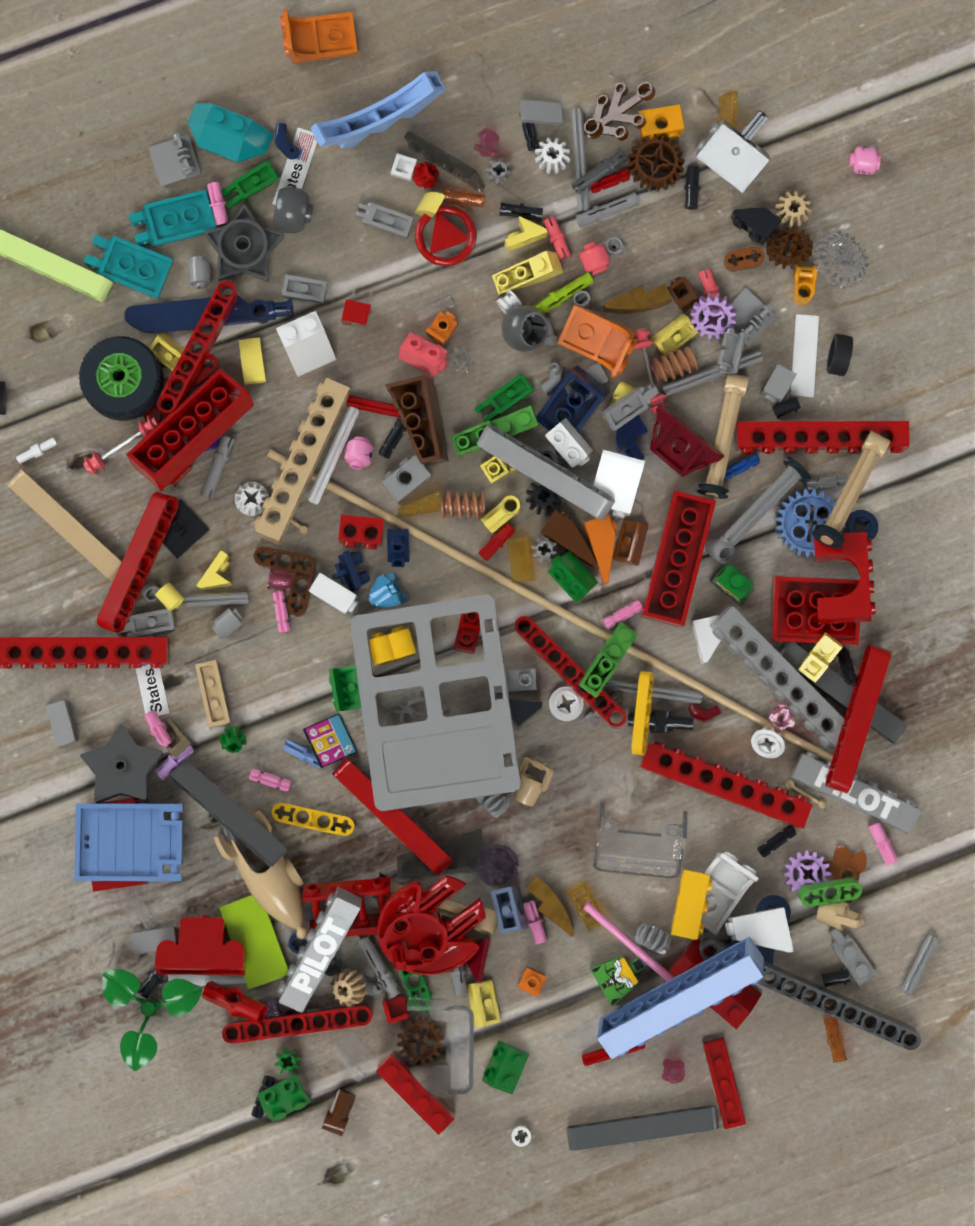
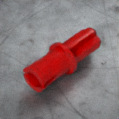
M505 523L494 536H490L491 539L478 552L479 556L488 561L500 547H504L503 544L516 531L508 523Z

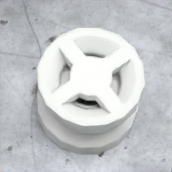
M511 290L507 291L505 297L496 300L505 315L512 308L522 305Z

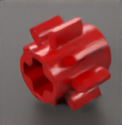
M425 161L413 168L416 171L413 174V180L417 186L427 189L438 183L435 178L439 176V172L434 164Z

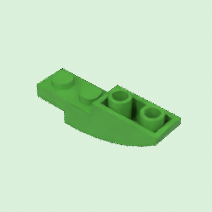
M530 405L450 437L457 455L462 456L482 449L477 445V441L487 424L496 426L514 438L540 425L534 409Z
M620 622L592 661L579 686L597 698L638 634Z

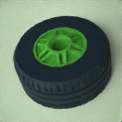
M116 336L101 340V342L96 343L97 345L92 346L93 348H90L89 352L85 354L86 356L83 358L80 366L79 384L83 395L97 412L109 419L127 421L142 417L143 414L147 413L157 404L164 386V374L159 360L148 346L134 338ZM125 376L122 381H119L120 377Z

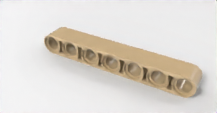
M20 469L6 485L113 583L122 561L26 472Z

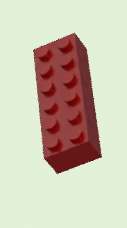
M219 369L126 454L131 465L158 490L162 491L254 406L251 396L247 390L223 370Z
M676 490L673 491L641 618L680 628L685 626L716 504L715 500Z

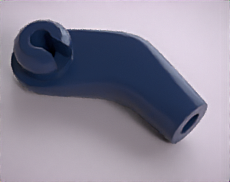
M276 123L274 137L276 147L288 159H296L299 156V150L287 139L286 124Z

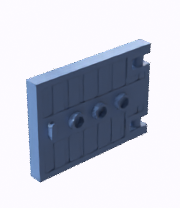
M76 803L74 881H183V873H179V865L183 864L184 820H180V812H184V804ZM165 812H171V820H165ZM164 865H170V873H164Z

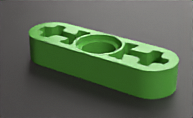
M855 878L831 880L802 886L798 891V897L804 906L813 907L855 900L862 894V887ZM835 888V893L832 896H825L826 890Z

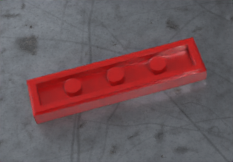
M724 1037L702 1042L724 1129L745 1125L746 1122Z

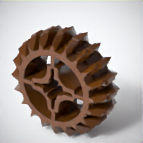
M654 134L653 140H650L648 136L644 137V142L638 140V147L633 146L631 149L633 153L628 156V159L631 161L628 162L627 167L633 168L629 171L630 176L636 175L633 181L634 183L641 181L640 188H643L645 184L648 185V192L651 191L652 187H655L656 192H659L660 186L665 191L668 189V184L673 187L675 180H680L681 178L679 173L684 171L681 165L685 163V160L680 158L683 156V151H677L679 148L678 144L671 145L672 138L667 142L664 141V135L661 136L660 140H657L656 134ZM656 149V152L652 155H642L647 150ZM662 151H665L671 157L673 163H670V160L663 157ZM658 155V166H656L655 171H653L654 160H656V157ZM639 163L649 169L650 176L642 171ZM671 171L664 177L656 178L659 172Z

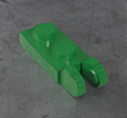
M265 161L232 181V184L221 190L223 198L227 197L237 190L239 195L226 203V206L231 209L280 179L270 162Z
M520 373L488 396L487 400L474 410L477 414L481 413L491 404L495 410L486 415L482 420L484 423L489 420L491 421L534 392V389L524 375Z

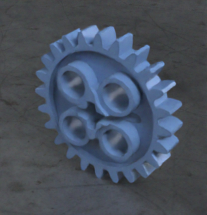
M813 488L810 494H808L807 489H804L802 496L796 491L794 493L795 499L789 495L787 497L789 504L786 502L781 503L784 510L779 509L777 513L781 517L775 519L776 522L780 523V526H777L775 530L782 531L778 539H785L782 546L789 544V552L796 549V556L804 552L805 558H808L810 553L815 558L812 532L815 530L816 525H825L837 502H830L832 495L824 498V491L816 495V490ZM810 505H813L811 522L815 523V525L810 529V542H807L809 524H805V522L810 519ZM796 507H803L806 514L804 517H799L796 514ZM818 509L826 511V519H820L817 516ZM794 528L802 529L804 534L802 538L794 536Z

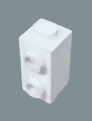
M566 418L545 435L572 468L577 464L581 467L590 460L588 455L593 451L592 448Z
M319 573L309 589L311 594L345 615L348 612L353 613L359 603L356 601L358 598L356 594L322 573Z

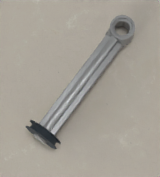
M788 456V461H783L787 468L783 474L723 535H715L709 538L705 545L706 553L721 564L728 563L735 554L734 546L798 480L807 483L806 479H811L807 470L795 459Z

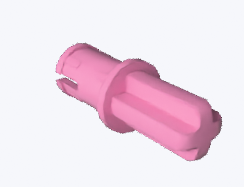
M209 183L207 187L215 225L229 223L225 209L226 201H223L220 183Z
M156 711L146 713L144 719L150 727L151 735L156 737L159 745L167 747L168 744H171L172 739L166 730V724L160 720Z
M881 821L869 826L868 829L876 842L875 847H878L886 865L897 862L898 858L890 844L891 839H888Z
M531 900L523 903L529 923L528 926H530L535 945L548 941L542 924L544 920L540 918L535 901Z

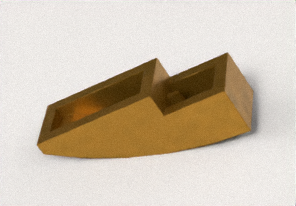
M666 284L660 285L648 292H645L641 285L605 302L603 310L604 312L620 314L646 312L670 304L673 298Z
M536 875L526 889L542 901L537 909L572 937L574 931L565 908L550 887Z

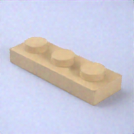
M217 660L195 664L209 728L231 723Z

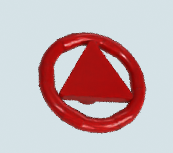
M439 206L435 214L436 219L429 252L423 240V229L432 217L424 214L419 219L415 229V243L420 254L429 262L445 267L456 265L467 259L472 253L477 239L476 228L470 216L455 206ZM441 214H451L461 218L465 222L469 237ZM468 241L467 246L455 257L443 258L433 255Z

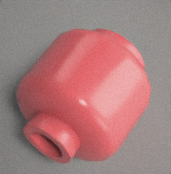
M594 241L583 246L584 251L580 253L579 257L586 272H592V275L608 269L607 265L610 263V257L603 244L596 245Z

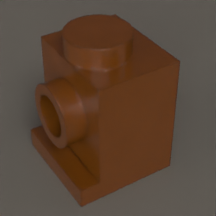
M685 276L682 278L677 277L667 287L677 306L684 313L691 309L695 302L700 303V297ZM683 291H688V294L683 297L681 296Z

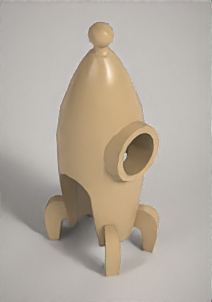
M260 810L252 814L253 818L269 833H272L271 824ZM222 834L217 835L214 840L220 854L226 860L234 859L243 881L263 910L280 923L296 929V935L299 939H306L309 930L302 925L304 910L300 886L304 883L288 858L282 857L266 872L255 873L248 866L234 841L231 840L227 843Z

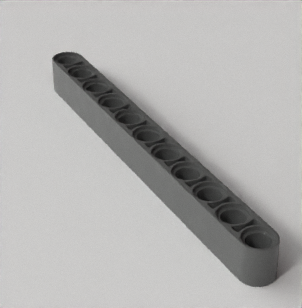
M705 938L700 942L699 950L702 958L707 960L731 946L713 938ZM707 946L715 947V951L712 954L704 952ZM764 961L763 978L757 984L904 1049L915 1050L920 1046L921 1037L911 1025ZM768 972L775 973V977L772 980L764 979ZM786 982H795V986L793 988H784ZM814 990L815 994L811 998H806L804 996L806 991ZM828 999L835 1000L834 1004L829 1007L824 1005L825 1001ZM852 1007L855 1009L851 1015L844 1014L847 1008ZM867 1017H875L871 1024L864 1023ZM888 1025H894L892 1032H884ZM914 1034V1038L911 1041H904L906 1035Z

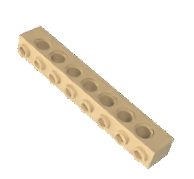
M326 378L324 383L320 382L316 390L318 395L316 401H312L307 410L309 416L306 421L303 420L298 429L300 435L297 440H293L290 446L289 459L285 458L280 470L283 472L280 478H275L271 488L274 491L271 497H267L262 508L265 509L262 517L258 516L253 528L256 529L255 533L257 536L277 545L281 544L350 395V387ZM325 400L333 401L331 407H324L322 403ZM320 418L325 423L322 426H315L313 424L314 420ZM309 437L316 440L311 446L304 443ZM300 456L307 459L306 463L302 465L297 464L295 461ZM294 475L298 477V481L294 484H289L286 481L289 476ZM280 495H287L289 500L286 503L278 502V497ZM272 514L280 515V520L273 523L269 521V517Z

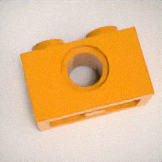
M680 104L638 111V114H642L646 119V125L639 129L642 142L646 136L653 140L654 134H656L657 140L662 135L665 138L668 137V139L672 138V140L683 135L685 128ZM664 122L667 127L660 129L656 126V123Z

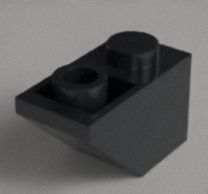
M766 207L735 209L731 215L732 223L740 230L743 228L749 233L748 236L753 242H759L762 245L781 223V220Z

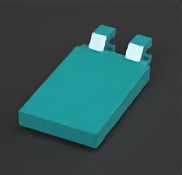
M206 189L145 204L144 209H141L142 211L129 214L132 227L146 224V232L134 235L139 246L151 243L152 246L158 247L202 236L204 231L216 228Z
M97 235L94 236L93 246L105 251L102 259L87 254L84 260L86 266L97 269L96 273L114 283L157 300L159 299L174 261L172 258L114 235L109 240Z

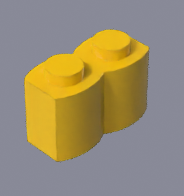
M404 626L391 629L392 633L388 635H383V632L371 635L369 646L375 666L416 654L409 628L404 629Z

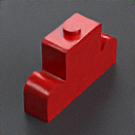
M199 915L197 918H182L180 920L179 943L176 945L171 940H164L157 946L155 970L158 975L245 976L246 953L243 945L238 941L232 940L225 944L226 925L222 918H210L207 915Z

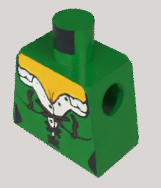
M723 564L710 579L714 586L740 607L754 591V583L730 564Z

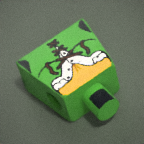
M621 955L592 966L590 970L612 1006L638 985L639 982L634 974L645 967L639 957L627 963Z

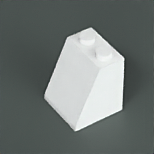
M316 311L276 328L297 377L336 361Z
M603 450L593 486L614 498L615 503L610 509L613 516L618 518L629 517L645 461Z
M774 908L728 918V923H725L727 936L732 937V940L742 941L750 937L757 946L783 952H794L784 908Z

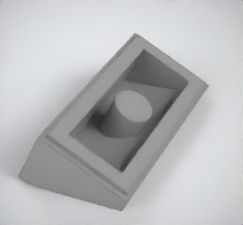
M64 699L46 705L56 747L78 742L68 701Z

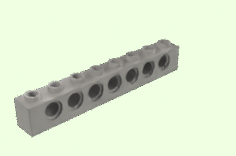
M733 606L727 607L710 624L714 636L719 640L723 639L728 644V650L735 656L739 655L744 660L742 663L748 670L756 672L758 680L763 685L769 686L774 691L773 695L779 701H784L789 706L788 710L794 716H799L804 721L803 725L810 732L814 731L819 736L818 740L823 746L836 747L844 718ZM732 627H735L739 632L737 638H733L731 635ZM748 642H750L754 647V650L751 654L748 653L746 650V645ZM763 658H766L769 662L767 669H764L761 665ZM778 673H781L784 677L782 684H779L776 680ZM794 688L799 692L796 700L791 695ZM809 703L814 708L812 715L807 712V705ZM824 719L829 723L827 730H824L822 727Z

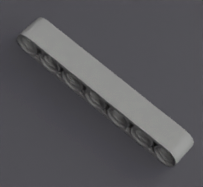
M487 424L477 441V445L598 519L604 520L615 503L614 498L494 425Z

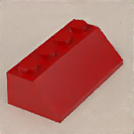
M693 939L667 970L676 977L704 962L705 960L702 958L699 950L701 941ZM708 947L704 949L706 954L713 953ZM750 984L744 987L740 993L734 996L729 995L720 1004L709 1007L737 1030L751 1013L762 994Z

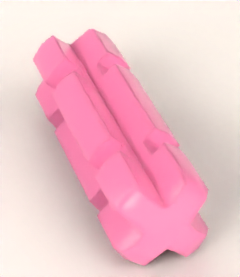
M284 591L273 592V600L276 602L274 606L276 619L279 621V624H277L278 631L286 633L290 631V624L287 622L289 618L287 605L284 602L286 600Z
M636 600L630 606L627 605L613 613V616L609 615L604 618L603 623L607 629H610L616 623L619 624L632 617L634 613L637 614L642 611L643 606L639 600Z
M252 769L249 776L250 781L256 783L260 781L262 785L274 789L278 787L283 792H288L292 783L291 780L285 778L281 780L279 776L267 772L261 773L257 769Z

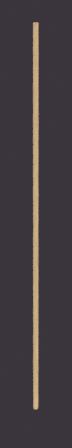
M270 449L267 457L280 464L283 463L285 458L289 459ZM314 472L311 481L315 482L318 474ZM328 481L326 489L384 519L401 530L409 529L410 535L597 637L607 641L611 636L610 633L337 484ZM631 645L627 653L766 729L771 730L773 728L774 732L781 733V737L828 762L832 761L833 755L636 647Z

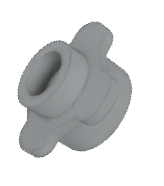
M613 235L607 241L602 242L610 260H615L617 255L626 252V246L622 244L618 235Z

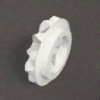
M246 482L239 486L235 493V504L239 511L245 515H259L265 510L262 507L269 494L263 485L257 482ZM247 492L251 495L257 493L255 499L257 500L256 502L258 503V505H256L253 502H250L248 504L246 502L248 500V497L245 493Z
M561 687L555 690L550 697V711L555 718L561 721L574 720L583 710V699L571 687ZM562 695L567 701L575 700L570 705L571 713L566 708H557L563 703Z
M765 727L761 730L757 729L751 738L753 749L765 758H777L782 755L786 748L785 739H782L781 733L774 732L773 728L771 730H767ZM766 738H767L770 742H773L772 745H769L768 742H765Z

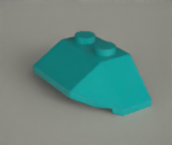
M196 103L188 120L198 148L236 163L259 155H265L274 136L272 132L252 119L214 104Z

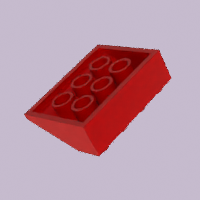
M772 575V641L817 643L826 632L841 644L859 645L860 622L819 624L817 598L848 595L858 586L859 579Z

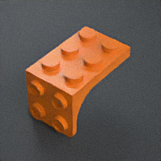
M283 9L284 16H280L283 46L286 57H290L292 64L358 55L352 11L314 17H294L288 13L287 9Z
M575 303L557 343L604 365L612 372L611 377L615 378L617 374L622 375L629 362V358H626V356L631 355L638 339H635L636 331Z

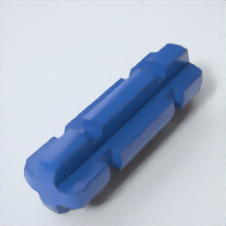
M754 453L748 456L747 459L744 458L730 465L726 469L724 481L730 479L732 475L736 476L750 467L759 465L760 460L757 454Z

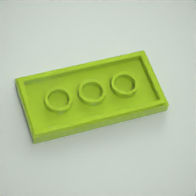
M251 895L219 907L231 941H238L244 947L246 953V973L244 978L248 989L250 990L287 976L289 968L270 916Z

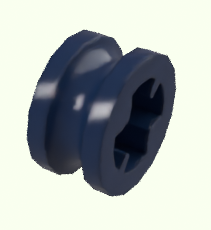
M294 934L290 937L288 946L292 952L298 953L299 949H295L296 945L293 946L292 944L293 941L297 940V935ZM304 939V947L308 942L306 939Z

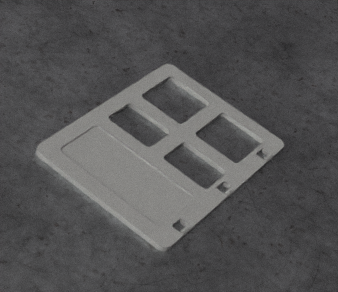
M488 594L361 614L352 618L351 632L374 804L378 810L389 811L515 792L520 788L521 778L496 603L492 596ZM478 612L485 654L484 660L438 667L431 621L436 618ZM492 619L494 632H486L485 620ZM413 622L416 627L421 669L415 672L374 677L368 631L374 628ZM478 677L488 678L492 703L491 710L451 717L444 716L440 685L442 683ZM502 686L503 699L496 700L494 687ZM414 687L424 688L428 715L425 721L387 727L380 725L377 694ZM511 753L513 766L506 767L504 754Z

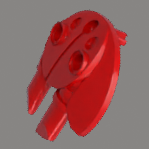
M445 875L425 891L422 890L421 883L414 881L397 890L386 901L378 917L377 937L383 953L393 963L396 971L401 969L402 971L405 970L419 975L442 974L460 967L475 955L480 946L473 937L466 936L465 934L486 919L481 899L475 900L452 919L448 918L444 921L440 912H437L439 905L466 886L464 881Z

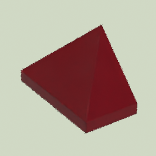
M488 937L478 942L480 948L466 962L477 982H482L490 944V938Z

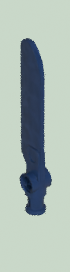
M238 296V300L224 326L255 322L264 324L270 320H276V317L289 316L294 318L292 299L284 302L255 300L252 303H247ZM211 297L131 306L125 311V321L141 332L152 334L193 330L196 328ZM218 307L214 309L213 315L221 314L223 308ZM259 308H265L266 311L263 315H256V311Z

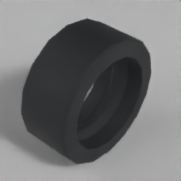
M834 335L827 360L828 374L846 375L853 351L852 336Z

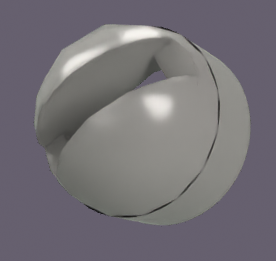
M578 291L573 297L574 304L576 303L584 308H588L591 303L590 295L586 291Z
M146 583L141 592L147 601L152 602L158 599L155 594L160 589L153 583Z

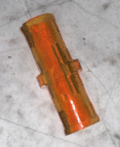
M443 188L442 193L445 197L442 202L460 204L461 207L469 205L483 208L484 194Z
M834 1017L823 1019L828 1036L826 1041L827 1044H830L833 1063L846 1061L847 1057L842 1042L844 1037L840 1034L837 1019Z

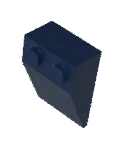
M576 365L569 371L536 416L537 420L550 431L566 418L579 433L608 396L610 390ZM567 385L574 389L569 394L565 389Z

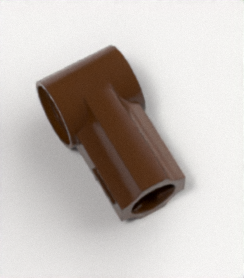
M338 1089L331 1110H328L321 1129L342 1137L356 1095L347 1090Z

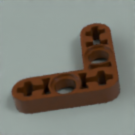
M270 547L257 548L254 552V560L258 565L294 573L287 608L293 616L300 617L304 615L307 611L310 597L309 589L312 586L316 568L314 559L306 554ZM266 551L268 556L274 557L273 553L276 552L275 565H271L273 561L270 559H265L264 562H261L258 554ZM282 555H288L291 558L290 564L286 567L279 564V558ZM295 556L298 557V562H304L305 559H308V562L312 564L306 570H303L301 565H296V569H292L295 563ZM299 580H305L308 584L307 589L303 592L296 590L295 585ZM294 593L300 596L306 595L305 599H300V605L303 606V609H299L298 612H295V609L291 607L292 604L297 602V597H293Z

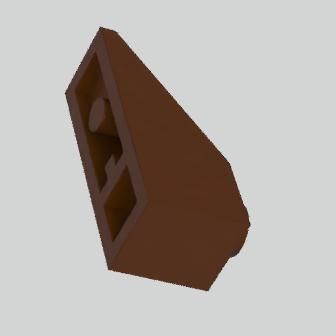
M555 510L540 534L546 538L549 537L550 541L556 543L565 551H570L576 558L594 569L597 561L574 522L570 520L571 516L562 510L560 512Z

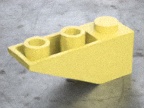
M545 251L492 276L498 295H502L509 290L515 291L534 285L564 272L558 254Z

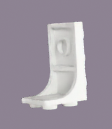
M718 852L704 872L710 875L709 879H712L713 883L711 892L706 893L705 901L709 902L706 914H702L701 922L704 923V927L715 935L719 932L747 889L759 879L755 876L756 871L748 865L743 864L741 866L736 863L738 858L729 852H724V854Z

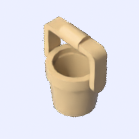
M525 757L519 768L521 786L515 792L514 799L522 804L533 807L540 793L547 790L554 770L548 767L547 763L537 758ZM529 763L542 771H547L543 781L525 774Z
M847 902L819 905L817 911V921L835 927L838 930H843L844 926L858 928L866 921L865 914L850 910L849 903Z

